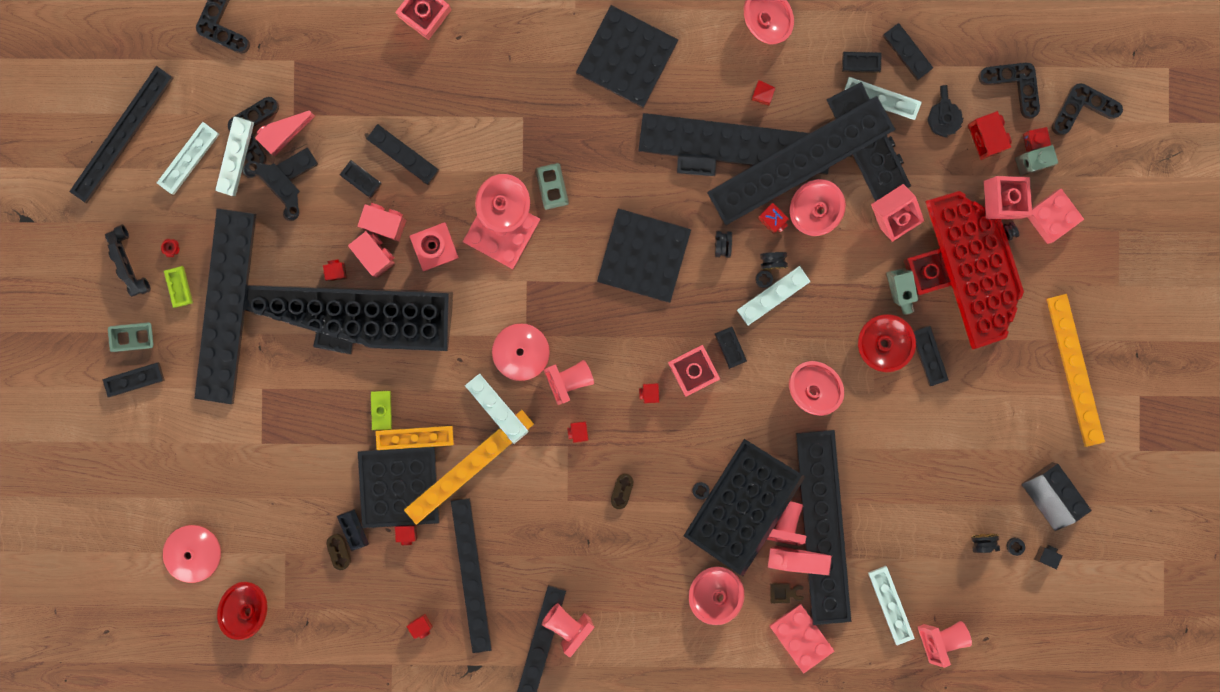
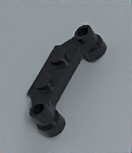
M255 161L246 163L243 168L244 175L247 178L258 176L285 205L283 217L287 221L296 220L299 216L297 194L300 192L297 187L274 163L272 165ZM252 166L255 168V170L252 171L249 167ZM289 210H294L295 214H291Z
M121 224L115 227L113 231L105 234V238L109 243L107 245L109 257L114 261L117 268L116 274L127 285V292L131 297L140 293H148L151 291L148 280L144 277L139 280L136 279L122 245V241L129 238V233L126 227Z

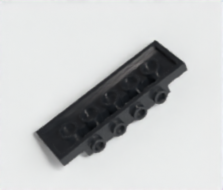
M862 82L826 99L835 119L870 100ZM887 135L852 154L875 202L902 184L907 188L911 187L902 167L904 161L900 154L896 155L893 149L896 147L895 142L891 136L888 137Z

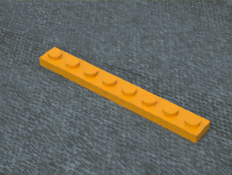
M1063 294L1047 298L1084 447L1104 443L1105 439L1068 296Z
M523 410L515 415L527 430L534 425ZM501 428L498 429L404 509V511L417 525L513 442Z

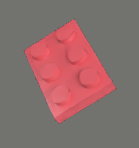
M798 604L769 625L803 674L834 652L818 627L813 625L811 617L801 604Z

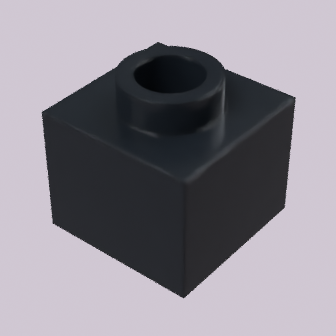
M1047 545L1046 548L1040 546L1034 560L1057 570L1063 555L1058 554V549Z

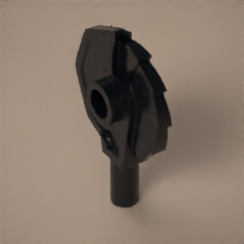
M941 85V100L938 104L931 107L927 122L934 134L948 138V135L956 134V131L962 127L961 124L964 117L962 118L961 109L959 110L956 104L951 103L948 97V85Z

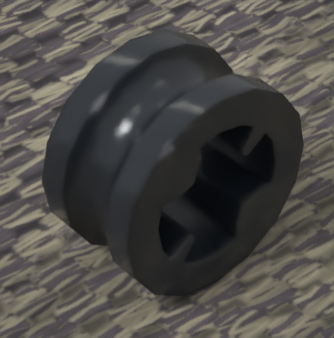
M1013 221L1009 222V225H1003L1009 241L1013 237H1019L1018 228Z
M769 271L759 272L755 278L756 284L760 288L771 286L773 283L772 274ZM762 274H766V277L769 278V282H766L767 285H763V282L759 281V277H762Z
M697 482L692 488V493L697 499L702 500L708 497L710 489L706 483ZM700 485H702V488H706L703 496H699L700 494L695 492Z
M1016 537L1009 539L1006 545L1007 550L1015 556L1023 554L1026 548L1025 543ZM1014 542L1021 545L1018 551L1011 548L1012 544L1015 545Z

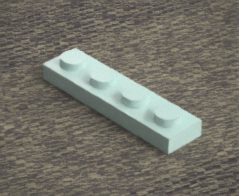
M848 77L844 90L862 82L869 99L878 96L886 111L913 120L916 119L921 101Z
M239 117L233 118L215 191L236 196L254 122Z
M202 122L158 180L157 184L174 195L220 134Z
M799 266L740 307L737 312L748 326L811 281Z
M478 374L465 385L513 444L529 432L481 374Z
M887 566L868 572L895 644L899 645L915 639Z

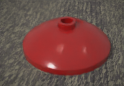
M879 315L870 319L862 327L858 336V350L861 358L869 367L880 372H894L903 368L910 362L915 353L916 338L911 326L905 320L895 315ZM883 340H886L888 343L886 347L881 345Z
M239 582L231 586L222 596L217 610L218 625L223 634L234 640H245L255 635L265 621L267 599L263 590L256 584Z

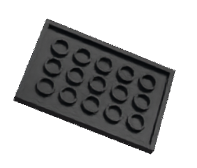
M743 439L683 536L739 575L744 576L805 479V476L746 439Z

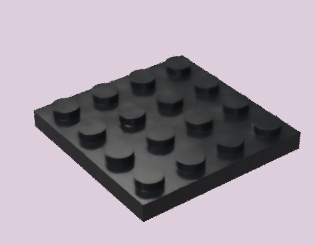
M610 5L576 74L644 109L679 40Z
M618 208L597 282L670 303L691 229Z
M435 446L358 451L362 528L416 525L404 509L437 482ZM439 506L417 525L440 523Z

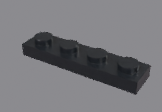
M379 124L375 126L366 138L370 143L427 185L430 184L439 172L438 168Z

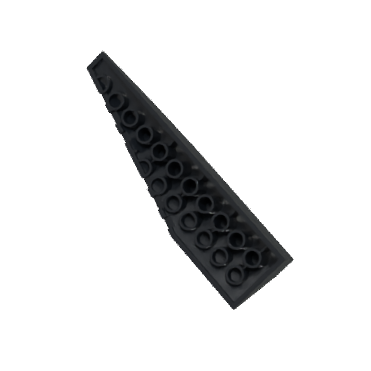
M248 285L245 310L318 333H324L335 338H341L352 343H358L369 348L448 351L453 292Z

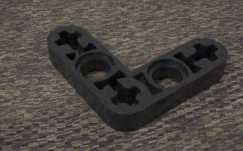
M207 0L196 25L198 34L234 52L246 53L250 47L248 39L219 25L230 0H219L222 3L221 6L213 2L214 0ZM213 6L218 7L219 10L216 16L209 15V9ZM208 24V27L214 31V34L208 31L204 32L201 29L202 26H207ZM224 31L227 32L228 38L222 42L219 41L218 35ZM232 38L238 42L243 40L242 42L245 46L238 49V46L232 42Z
M1025 62L990 66L980 71L978 79L983 85L1017 82L1022 116L1031 119L1039 114L1040 103L1036 70L1033 64ZM1025 67L1026 70H1030V73L1027 75V77L1025 73L1018 74L1016 78V72L1022 71ZM1003 69L1011 71L1012 76L1010 79H1005L1002 76ZM987 71L989 75L997 73V76L990 78L989 81L983 77ZM1024 86H1030L1033 89L1031 96L1024 94ZM1034 98V101L1032 100L1030 102L1031 108H1034L1035 111H1033L1030 114L1029 111H1026V108L1029 107V101L1024 102V100Z
M1076 84L1070 89L1052 124V130L1056 135L1068 133L1083 106L1108 119L1119 117L1123 112V106L1118 101L1085 84ZM1081 88V93L1084 95L1078 97L1076 96L1077 92L1075 90ZM1093 96L1100 98V106L1096 107L1092 104ZM1068 104L1075 107V113L1072 115L1066 112ZM1115 106L1117 113L1111 114L1109 108ZM1065 118H1068L1064 123L1066 129L1060 131V126L1057 124L1062 123Z
M265 97L234 117L242 118L244 116L246 120H249V113L257 111L258 119L252 121L254 122L253 127L276 114L279 110V104L274 98ZM267 102H270L271 104L274 103V105H272L273 109L271 111L269 109H265L263 111L265 113L264 116L262 112L258 109V107H261V109L266 108ZM234 117L228 121L227 127L229 131L231 130ZM251 134L252 144L248 147L247 152L254 149L258 156L261 155L259 163L265 164L266 155L254 135ZM251 152L246 154L248 162L254 160L255 157Z

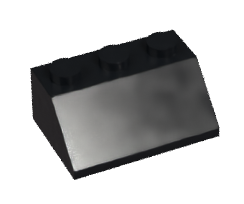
M1051 462L1021 484L1054 531L1077 522L1092 511L1058 463Z

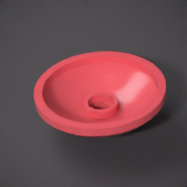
M787 0L745 1V22L757 39L767 44H779L791 35L794 27V16Z
M497 174L488 178L480 186L476 195L477 215L487 228L496 232H510L518 228L525 221L530 209V197L526 186L521 180L509 174ZM497 199L499 200L498 206L495 203Z
M818 179L807 182L796 191L791 200L790 217L792 223L799 231L810 236H821L831 232L838 226L844 216L846 207L844 195L838 186L828 180Z
M514 324L506 327L498 334L492 348L493 361L497 369L507 378L516 381L530 380L538 376L546 367L550 354L549 344L543 333L528 324ZM519 348L524 350V354L522 356L517 355V350Z
M816 361L804 362L797 366L790 376L789 389L792 398L800 408L810 414L819 416L831 414L839 408L844 399V386L839 375L826 364Z
M187 525L175 530L167 538L163 548V561L169 573L176 579L187 583L200 582L210 577L216 571L221 559V548L215 535L208 529L197 525ZM187 552L191 554L190 559L186 557Z
M723 567L708 568L702 571L691 584L689 604L694 615L704 623L710 625L728 623L737 616L743 606V584L739 577L729 569ZM723 595V600L719 601V597Z

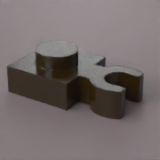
M770 583V603H790V598L798 601L803 600V596L796 595V591L803 590V586L796 585L790 588L789 583Z

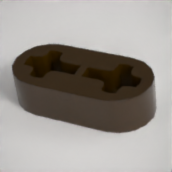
M623 473L616 480L611 496V504L616 509H623L628 504L634 483L633 478L629 474ZM625 477H628L630 485H626L625 490H621L622 483L619 482L620 479L623 480ZM620 492H622V499L625 502L617 506L614 498H618Z
M333 534L327 539V549L334 568L344 570L350 565L351 558L343 536ZM333 538L340 540L338 545L339 551H337L335 545H331V542L334 541ZM338 553H340L342 559H346L344 566L337 564V560H339Z

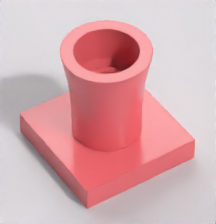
M445 222L410 235L423 272L459 259ZM432 242L436 244L434 249L429 248Z
M585 360L562 372L558 371L556 364L544 369L557 405L570 401L567 392L584 386L594 385L593 376Z
M790 502L776 523L775 529L771 531L766 540L795 546L805 544L806 536L795 534L803 505Z
M558 603L550 609L542 622V626L564 638L561 646L564 654L568 657L574 654L594 628L592 620L588 615L584 613L576 621Z
M962 621L943 631H939V628L926 624L918 626L929 663L943 668L950 666L947 652L971 647L972 645L970 633Z

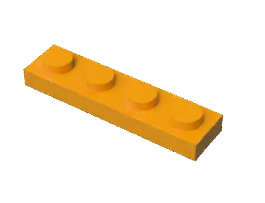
M453 426L376 431L377 450L454 445Z

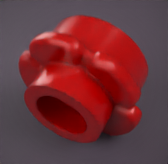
M175 239L164 240L161 245V252L166 257H174L180 251L178 241Z

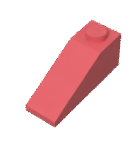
M306 111L270 123L267 126L264 125L257 131L258 135L255 139L270 154L276 156L315 115L310 111Z
M775 545L770 548L768 568L829 575L832 556Z

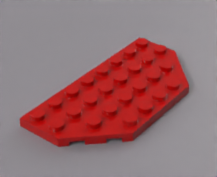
M958 191L925 202L973 350L1007 338L1009 333L1007 331L1010 322L1014 320L1018 309L1016 306L1019 299L1022 298L1024 290L1002 220L986 219L985 207L976 201L972 202L965 197L964 193Z

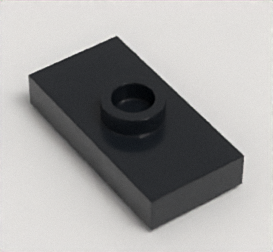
M843 51L842 72L880 73L882 53Z
M679 153L677 174L715 176L717 156Z
M352 160L349 161L340 173L341 177L370 199L382 185L381 182Z
M732 326L715 333L729 369L747 362Z
M316 332L313 347L352 355L354 343Z
M355 509L337 515L351 551L369 545Z

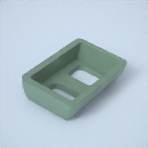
M555 163L536 168L535 172L544 209L548 210L568 205L569 200L560 164ZM554 170L556 180L545 182L543 172ZM558 188L561 198L550 201L547 191Z
M149 322L108 327L111 352L148 349L154 346L152 325ZM140 330H147L148 341L145 343L138 342L137 332ZM120 332H128V344H119L118 334Z

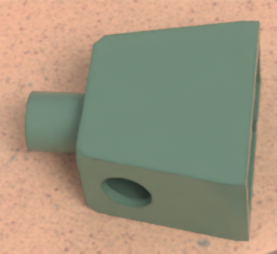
M1053 145L1027 152L1015 158L1020 176L1058 164Z
M906 268L886 272L894 303L899 306L901 305L903 314L913 313L912 302L918 301L913 272Z

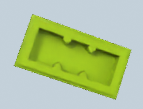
M184 266L164 270L173 308L193 304Z
M391 391L371 392L372 430L392 429Z

